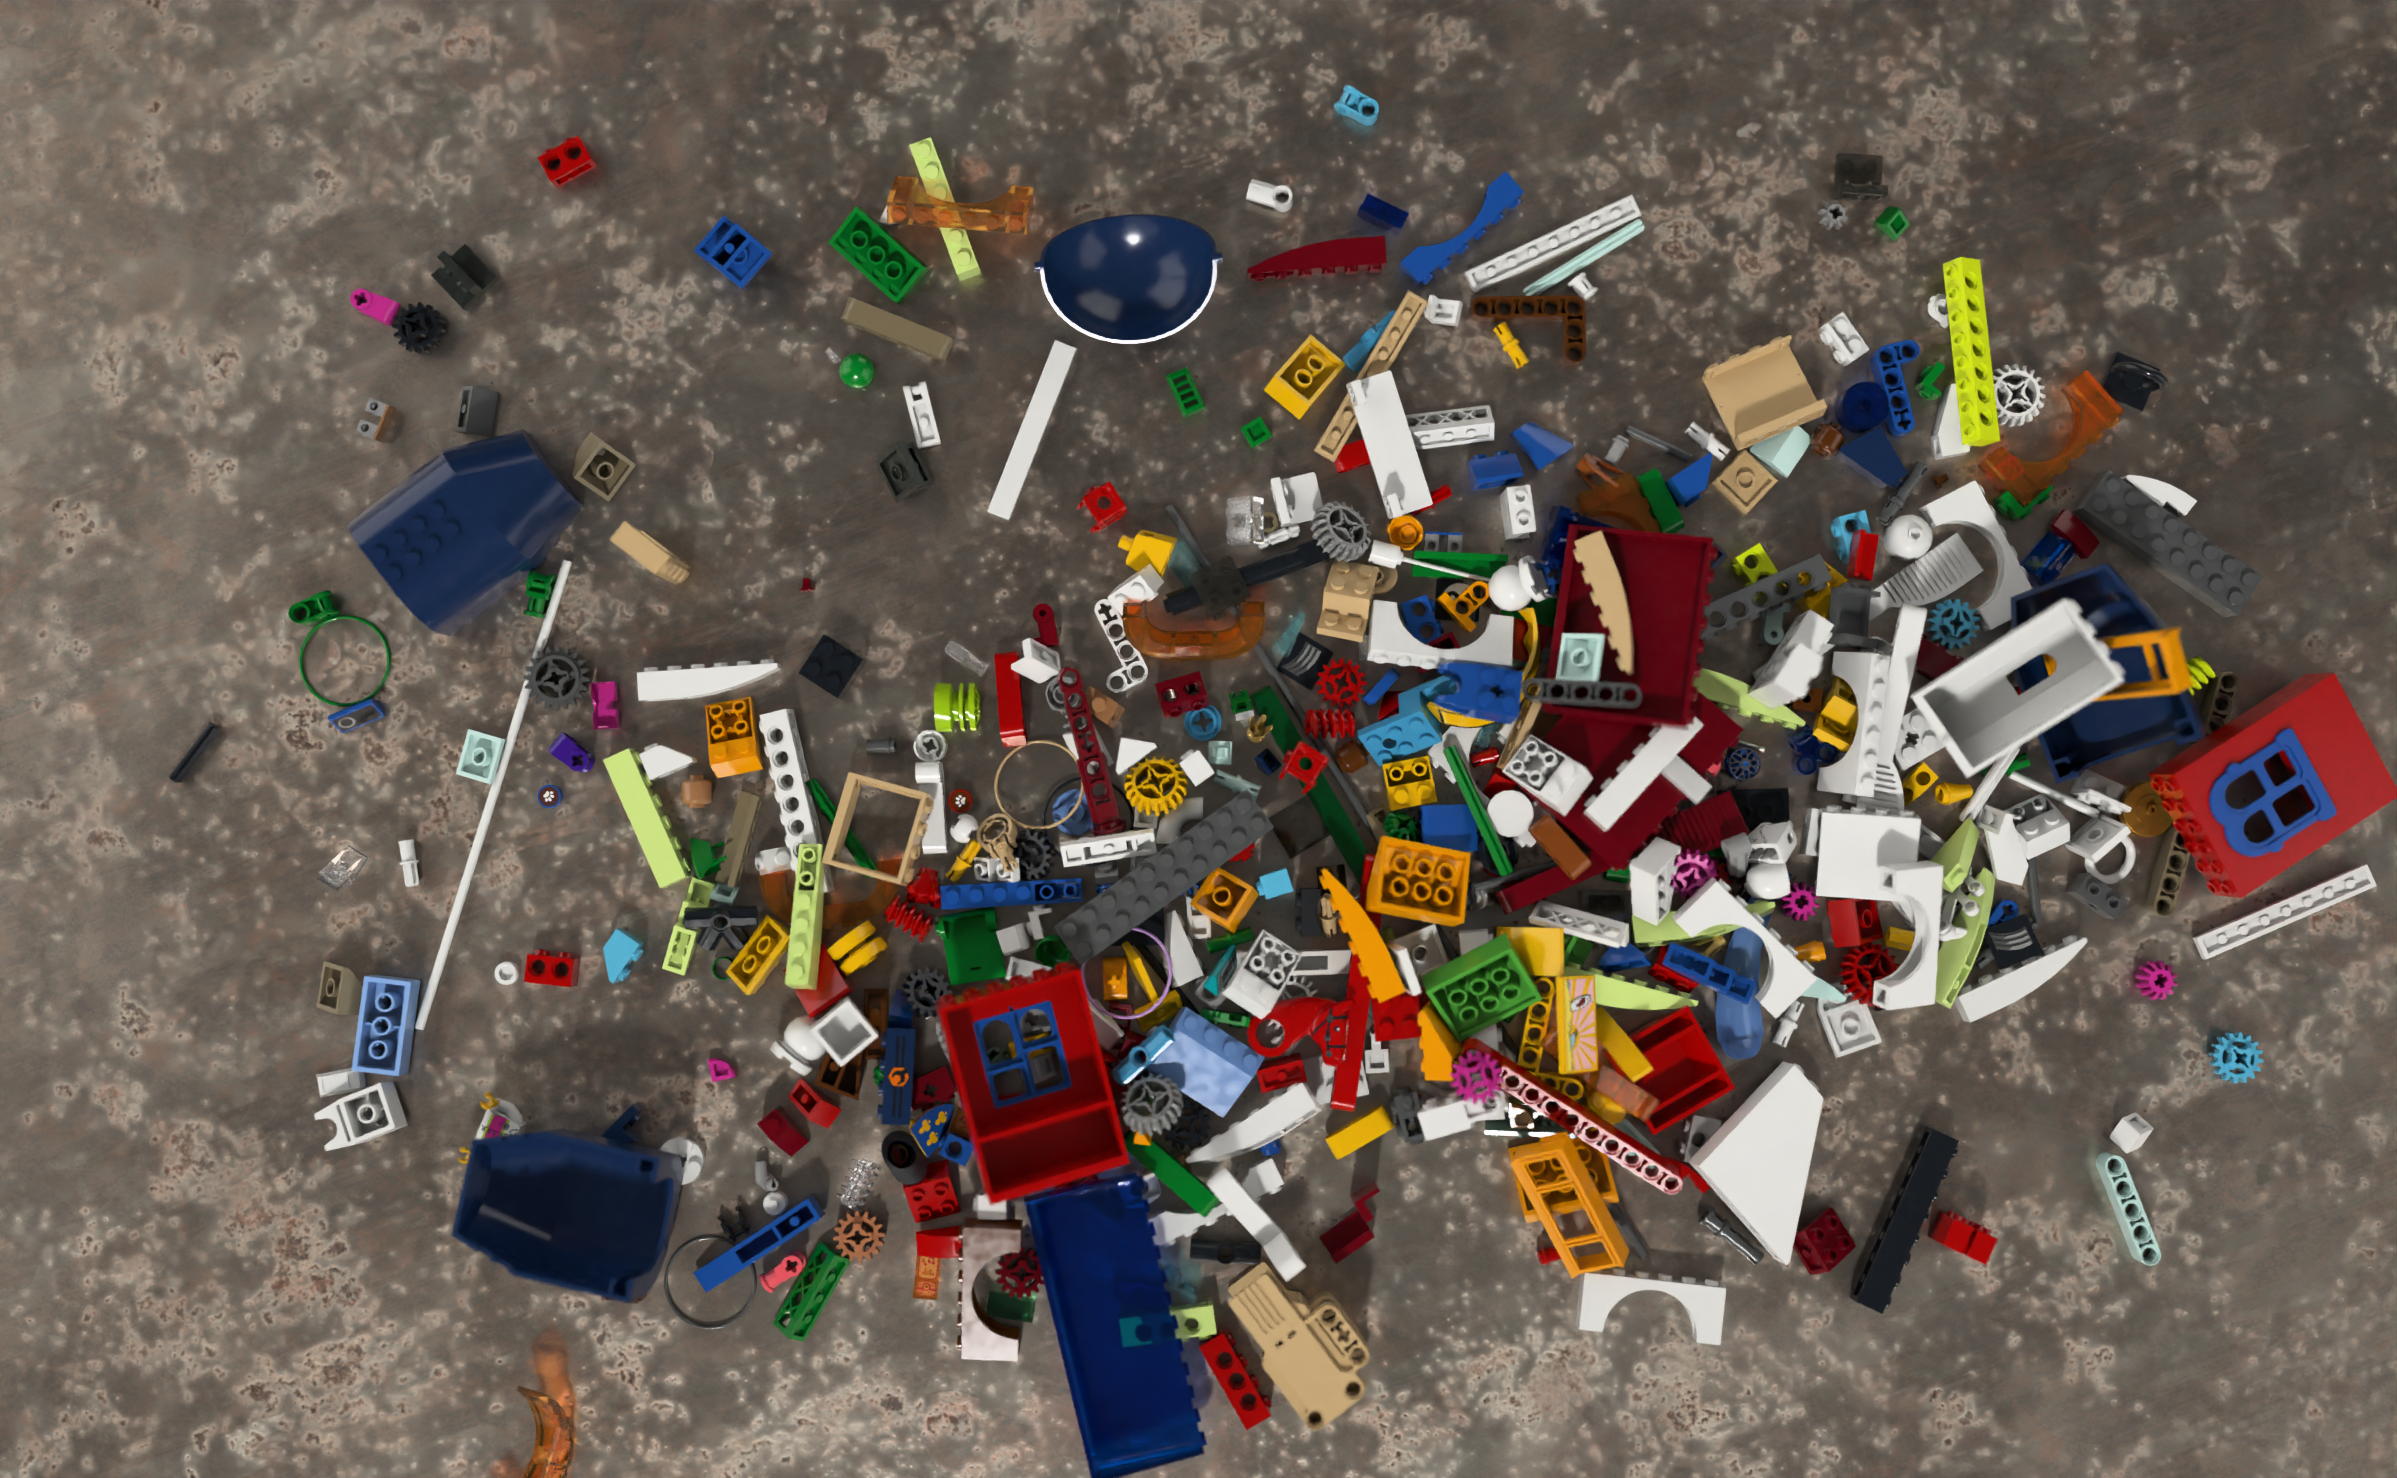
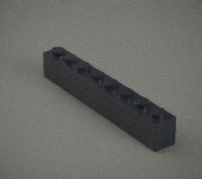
M1925 1126L1850 1296L1857 1303L1881 1314L1890 1306L1893 1289L1898 1287L1901 1281V1271L1910 1261L1912 1246L1920 1238L1919 1230L1922 1224L1929 1218V1208L1932 1201L1934 1202L1939 1195L1938 1187L1941 1181L1948 1175L1949 1162L1958 1152V1140Z

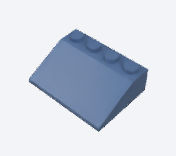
M1180 1007L1168 1027L1174 1034L1176 1041L1160 1054L1153 1064L1148 1065L1145 1069L1156 1076L1161 1074L1163 1079L1169 1077L1171 1082H1175L1178 1086L1179 1091L1224 1118L1252 1080L1265 1057L1256 1053L1253 1049L1189 1008Z

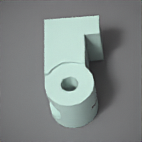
M1783 603L1784 606L1770 611L1769 608L1762 611L1759 636L1761 642L1765 645H1776L1783 639V614L1790 613V603Z

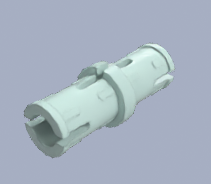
M1217 769L1215 775L1217 777H1214L1212 782L1213 784L1231 789V792L1235 794L1247 789L1254 799L1257 798V792L1261 788V785L1243 780L1242 776L1238 775L1236 777Z

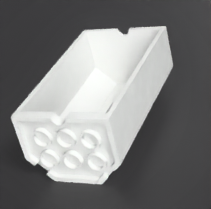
M2060 599L1911 694L1912 699L1967 778L2124 681L2121 677L2124 671L2116 661L2109 660L2107 654L2110 652L2105 644L2093 638L2092 634L2096 633L2088 621L2081 620L2078 616L2081 610L2073 600ZM2040 654L2052 656L2056 662L2054 673L2018 695L2006 678V675Z

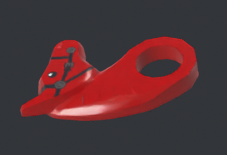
M1297 997L1276 1002L1270 1013L1262 1020L1256 1016L1251 1019L1247 1029L1249 1044L1256 1053L1265 1057L1282 1055L1298 1040L1309 1034L1320 1046L1324 1064L1338 1067L1345 1060L1348 1009L1356 1004L1355 1000L1347 999L1336 1002L1319 997ZM1266 1019L1278 1021L1285 1031L1283 1042L1275 1048L1263 1045L1258 1037L1259 1025Z

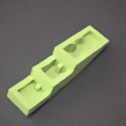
M697 876L692 877L687 897L683 901L678 921L673 928L662 969L683 976L686 975L697 945L696 939L702 929L686 930L684 911L685 908L710 907L712 899H709L716 882L704 878L698 879Z

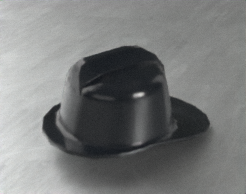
M899 1130L889 1133L884 1138L881 1146V1153L885 1164L899 1182L908 1185L919 1183L925 1178L928 1168L924 1154L911 1134Z

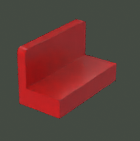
M1859 529L1853 532L1846 578L1871 582L1879 535L1865 533V529Z
M1300 1052L1290 1054L1289 1057L1286 1055L1263 1061L1257 1070L1262 1093L1289 1087L1295 1083L1308 1082Z

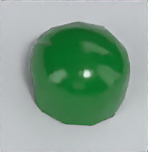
M851 353L843 358L839 373L844 384L851 388H864L871 383L875 370L872 360L862 353Z
M1055 934L1042 938L1035 948L1036 961L1039 960L1045 966L1054 969L1056 964L1069 962L1072 957V953L1059 935Z

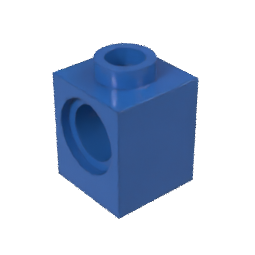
M953 1130L948 1135L944 1134L938 1147L942 1148L939 1155L963 1166H966L973 1152L970 1138ZM953 1141L959 1142L962 1145V1151L959 1153L953 1152L950 1148V1143Z

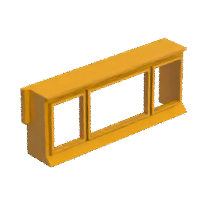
M2180 627L2094 638L2095 640L2102 641L2108 649L2142 645L2152 680L2118 684L2091 702L2173 694L2194 685L2195 683L2191 681L2178 637ZM2152 643H2160L2169 679H2162ZM2042 654L2048 675L2050 676L2056 669V662L2052 656Z
M1567 1131L1540 1138L1541 1142L1518 1147L1510 1164L1571 1278L1573 1279L1581 1273L1617 1266L1624 1267L1629 1249ZM1557 1157L1568 1178L1537 1185L1526 1164ZM1573 1186L1597 1233L1565 1239L1541 1193ZM1602 1241L1607 1252L1577 1257L1576 1259L1570 1247Z

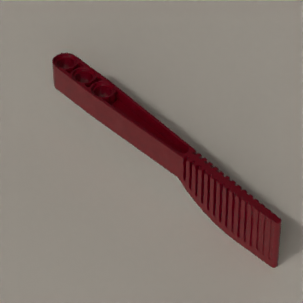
M1729 790L1679 812L1671 818L1663 819L1661 822L1664 825L1655 836L1651 833L1646 839L1648 842L1646 847L1640 853L1635 851L1630 859L1638 857L1656 837L1680 846L1682 854H1686L1687 849H1690L1691 854H1694L1696 850H1700V854L1720 847L1722 840L1743 832L1747 835L1750 832ZM1590 851L1585 855L1592 865L1574 880L1570 879L1559 866H1556L1495 893L1504 915H1507L1611 868Z

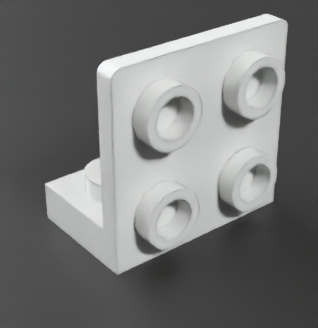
M1315 472L1280 480V477L1270 479V487L1281 528L1312 521L1316 511L1323 507Z
M2088 769L2076 778L2070 794L2077 797L2076 800L2087 805L2092 803L2098 806L2100 812L2111 815L2115 813L2121 815V812H2131L2132 807L2119 802L2127 788L2126 786Z

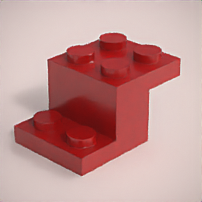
M1420 986L1422 993L1415 996L1403 992L1380 1003L1377 997L1374 999L1371 997L1375 1042L1418 1038L1422 1035V1026L1418 1025V1013L1421 1012L1430 1000L1424 986Z

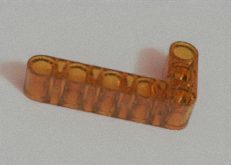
M1553 1025L1539 1045L1559 1065L1558 1027ZM1598 1061V1071L1571 1073L1643 1122L1647 1121L1659 1104V1101L1600 1061Z

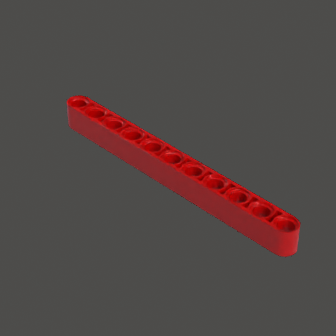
M1366 853L1358 904L1371 920L1378 933H1380L1382 913L1365 910L1367 887L1376 857L1374 854ZM1351 952L1345 1000L1354 999L1356 1004L1348 1009L1345 1060L1340 1066L1335 1067L1330 1109L1354 1112L1371 998L1367 985L1371 983L1368 976L1362 977L1357 965L1361 963L1358 954L1353 955Z
M1469 1038L1464 1041L1462 1057L1465 1060L1468 1059L1467 1051L1469 1050L1480 1051L1482 1058L1489 1054L1491 1056L1490 1062L1497 1060L1498 1066L1495 1068H1501L1503 1071L1501 1074H1498V1077L1504 1079V1082L1497 1084L1499 1087L1665 1193L1677 1194L1681 1191L1683 1187L1682 1175L1676 1165L1479 1039ZM1473 1062L1467 1066L1473 1068L1476 1067L1479 1062ZM1488 1067L1486 1072L1488 1079L1493 1081L1492 1071ZM1510 1075H1514L1517 1077V1079L1509 1080L1507 1077ZM1530 1088H1535L1538 1091L1535 1093H1530L1527 1090ZM1549 1101L1557 1102L1554 1106H1550L1547 1103ZM1568 1114H1576L1577 1117H1576V1118H1568L1567 1115H1568ZM1591 1126L1597 1128L1594 1131L1587 1130V1128ZM1610 1139H1614V1140H1616L1617 1142H1615V1143H1613V1144H1610V1143H1607L1606 1141H1608V1140H1610ZM1629 1152H1635V1153H1637V1154L1634 1155V1156H1628V1155H1626V1154L1629 1153ZM1648 1165H1656L1653 1169L1647 1168ZM1670 1177L1676 1178L1674 1181H1667L1666 1179Z

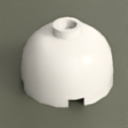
M1901 515L1893 519L1883 534V544L1888 554L1903 562L1913 561L1923 556L1931 547L1933 540L1932 529L1928 522L1916 515Z

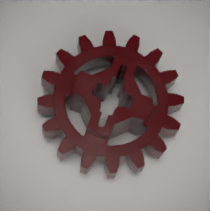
M1021 1246L1020 1252H1011L1010 1255L1007 1253L1003 1254L1005 1260L997 1261L1001 1269L995 1270L997 1275H1001V1277L996 1279L997 1283H1004L1001 1290L1005 1292L1009 1289V1297L1017 1293L1018 1299H1022L1024 1293L1030 1298V1291L1032 1290L1038 1293L1037 1285L1045 1284L1041 1276L1047 1275L1046 1271L1041 1270L1046 1265L1045 1262H1038L1041 1255L1037 1253L1033 1256V1249L1029 1248L1025 1252L1023 1246ZM1016 1258V1262L1012 1266H1008ZM1026 1258L1032 1260L1036 1268L1029 1267ZM1020 1267H1023L1026 1273H1023L1022 1277L1019 1278L1015 1272L1020 1271ZM1006 1277L1015 1280V1287L1007 1282ZM1030 1279H1034L1030 1285L1026 1286Z

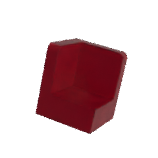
M1125 1029L1123 1035L1125 1041L1117 1054L1118 1059H1125L1130 1054V1051L1139 1046L1147 1037ZM1141 1050L1140 1057L1143 1061H1146V1054Z

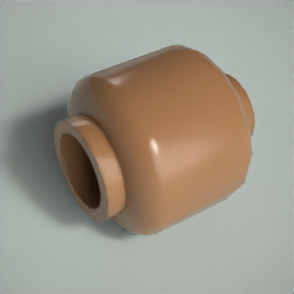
M689 775V780H684L681 783L682 802L688 804V808H706L707 804L712 802V782L704 779V775Z

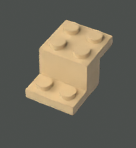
M1333 559L1323 592L1322 612L1316 634L1363 642L1373 604V593L1379 574V567L1349 561L1346 563L1344 560L1338 562L1337 559Z

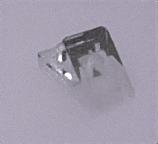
M348 845L318 873L317 879L336 891L343 885L350 887L367 862L368 857Z

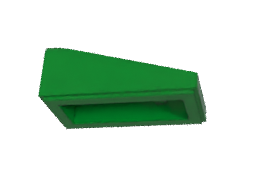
M1187 367L1166 375V379L1184 419L1205 410L1204 403ZM1183 375L1186 376L1185 380L1174 384V379ZM1189 383V388L1177 391V388ZM1190 392L1193 393L1192 396L1183 400L1180 397ZM1196 400V404L1185 408L1184 404Z

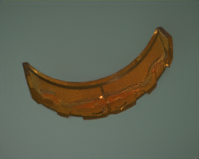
M518 1385L516 1391L523 1395L529 1403L536 1425L534 1451L522 1478H566L574 1451V1441L572 1440L570 1429L572 1425L569 1417L566 1416L558 1402L549 1395Z

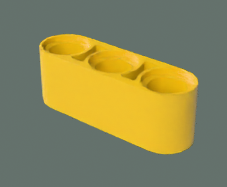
M1380 1105L1334 1131L1325 1138V1141L1336 1160L1388 1132L1395 1124L1384 1105Z

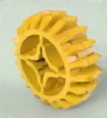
M1155 755L1152 756V760L1144 757V763L1136 762V768L1130 767V775L1125 777L1127 782L1124 785V789L1127 792L1126 798L1131 800L1132 807L1137 806V810L1140 813L1146 809V815L1148 816L1152 811H1155L1157 817L1160 815V811H1164L1168 815V808L1176 810V803L1182 804V796L1187 794V789H1185L1188 786V782L1185 779L1186 773L1181 771L1180 764L1175 765L1172 758L1166 762L1164 755L1160 760ZM1148 775V778H1147L1145 781L1141 782V785H1138L1139 782H1140L1145 776ZM1153 780L1155 784H1157V786L1159 787V791L1157 787H1155V785L1153 784ZM1174 785V787H1173V789L1171 790V792H1170L1169 794H1167L1166 796H1164V793H1165L1167 790L1171 789V786Z

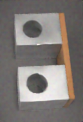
M370 398L365 411L381 417L380 423L375 425L361 419L356 432L381 442L395 408Z

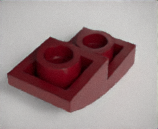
M2062 509L2050 525L2061 542H2069L2080 559H2088L2100 544L2091 530L2067 509Z

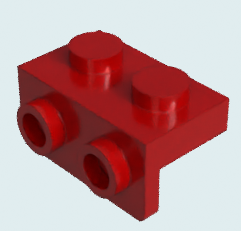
M1669 945L1659 946L1654 964L1649 968L1647 974L1660 982H1665L1675 987L1678 991L1690 993L1699 983L1663 965L1662 963Z

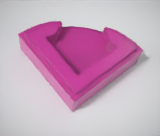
M719 1058L707 1059L712 1082L737 1077L734 1068L727 1061Z

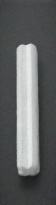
M2019 746L1995 761L1960 814L1959 819L1963 823L1967 818L1974 821L2019 753Z

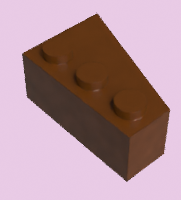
M862 1050L842 1067L826 1051L814 1084L859 1101Z

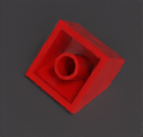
M1841 897L1827 901V915L1831 922V937L1835 948L1863 945L1883 938L1876 900Z

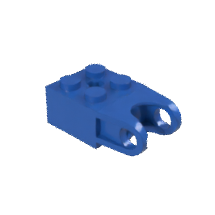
M1444 663L1439 665L1438 672L1452 679L1456 684L1457 691L1456 694L1438 695L1434 702L1437 706L1463 714L1465 717L1511 724L1518 718L1523 672L1471 663Z

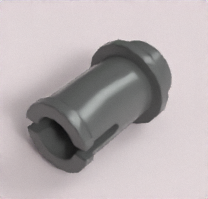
M888 736L887 739L866 740L867 754L888 753V755H891L892 752L897 750L896 739L891 738V736Z

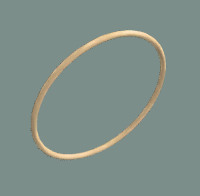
M1044 739L1027 742V745L1034 743L1056 745L1068 752L1075 762L1077 760L1076 756L1066 746L1058 742ZM1017 746L1004 757L995 776V797L1001 811L1015 824L1027 829L1043 830L1063 823L1076 811L1084 794L1082 781L1081 792L1074 808L1063 819L1050 825L1029 826L1020 823L1011 817L1001 804L998 794L1000 771L1007 759L1014 752L1024 747Z

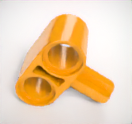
M1126 956L1103 957L1104 1002L1128 1001Z

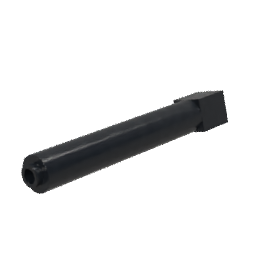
M1315 539L1298 545L1294 549L1165 594L1166 599L1163 600V604L1167 613L1171 612L1173 616L1301 570L1305 571L1328 563L1331 558L1329 553H1323L1321 546H1316L1318 541Z

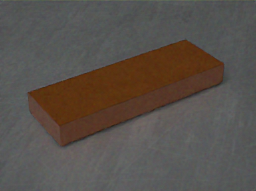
M864 989V1016L878 1031L879 1036L863 1049V1059L880 1060V1056H885L886 1047H881L882 1032L887 1033L889 989Z

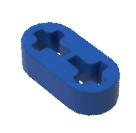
M1392 667L1362 700L1372 707L1401 675Z
M2006 899L1996 902L1991 909L1987 928L1989 925L2000 924L2017 917V904ZM2003 906H2009V914H2003Z

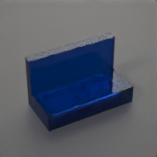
M1367 193L1362 205H1360L1357 214L1358 217L1397 236L1409 215L1408 212Z
M2048 532L2022 561L2020 566L2024 567L2028 573L2034 575L2040 586L2056 580L2077 556V553L2070 541Z

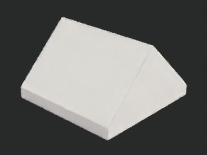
M1121 738L1116 766L1118 775H1122L1130 767H1133L1136 762H1140L1144 757L1158 749L1155 743Z

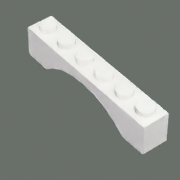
M1268 1156L1250 1165L1240 1184L1258 1202L1261 1199V1195L1267 1192L1271 1195L1280 1191L1284 1180L1272 1156ZM1221 1201L1216 1204L1206 1218L1195 1210H1176L1166 1207L1146 1217L1145 1223L1156 1246L1163 1245L1165 1248L1176 1242L1175 1238L1183 1234L1185 1237H1188L1198 1231L1197 1227L1203 1224L1206 1227L1218 1221L1217 1217L1225 1213L1227 1216H1230L1232 1213Z

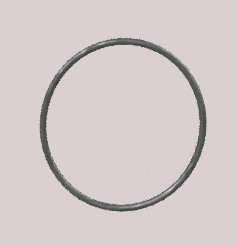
M703 1236L685 1243L674 1253L665 1271L664 1290L671 1309L685 1323L701 1329H719L736 1322L750 1307L756 1292V1272L752 1263L750 1265L753 1276L751 1297L743 1311L731 1321L716 1326H704L693 1323L683 1317L674 1307L668 1292V1274L676 1256L690 1244L701 1240L714 1239L727 1242L733 1246L736 1245L735 1242L723 1237Z

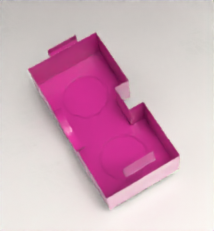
M617 682L590 683L591 699L594 704V712L592 713L593 730L620 729L619 709H614L613 702L618 701Z

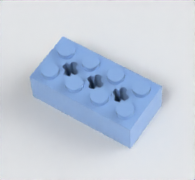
M375 974L364 976L352 1071L392 1076L408 1074L421 980Z

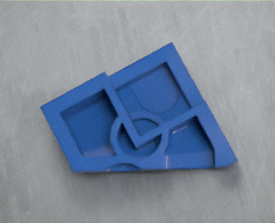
M1531 421L1522 425L1511 434V437L1523 454H1527L1538 471L1574 447L1572 443Z

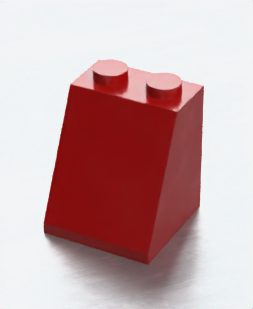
M826 942L821 943L817 989H794L811 1018L821 1014L857 988L850 976L846 977L840 970L841 963L838 960H833L827 952L829 946Z

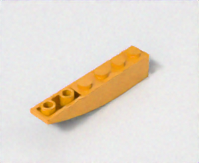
M1326 868L1321 869L1323 875L1319 876L1324 890L1329 888L1332 897L1328 899L1333 911L1339 910L1342 919L1338 920L1343 933L1348 932L1351 941L1348 942L1352 954H1358L1361 963L1357 965L1362 977L1368 976L1371 984L1367 985L1372 999L1377 997L1380 1003L1405 992L1406 990L1387 947L1371 920L1345 887Z

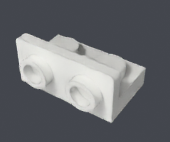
M1843 312L1818 329L1821 340L1831 347L1834 358L1838 363L1843 364L1844 367L1870 350Z

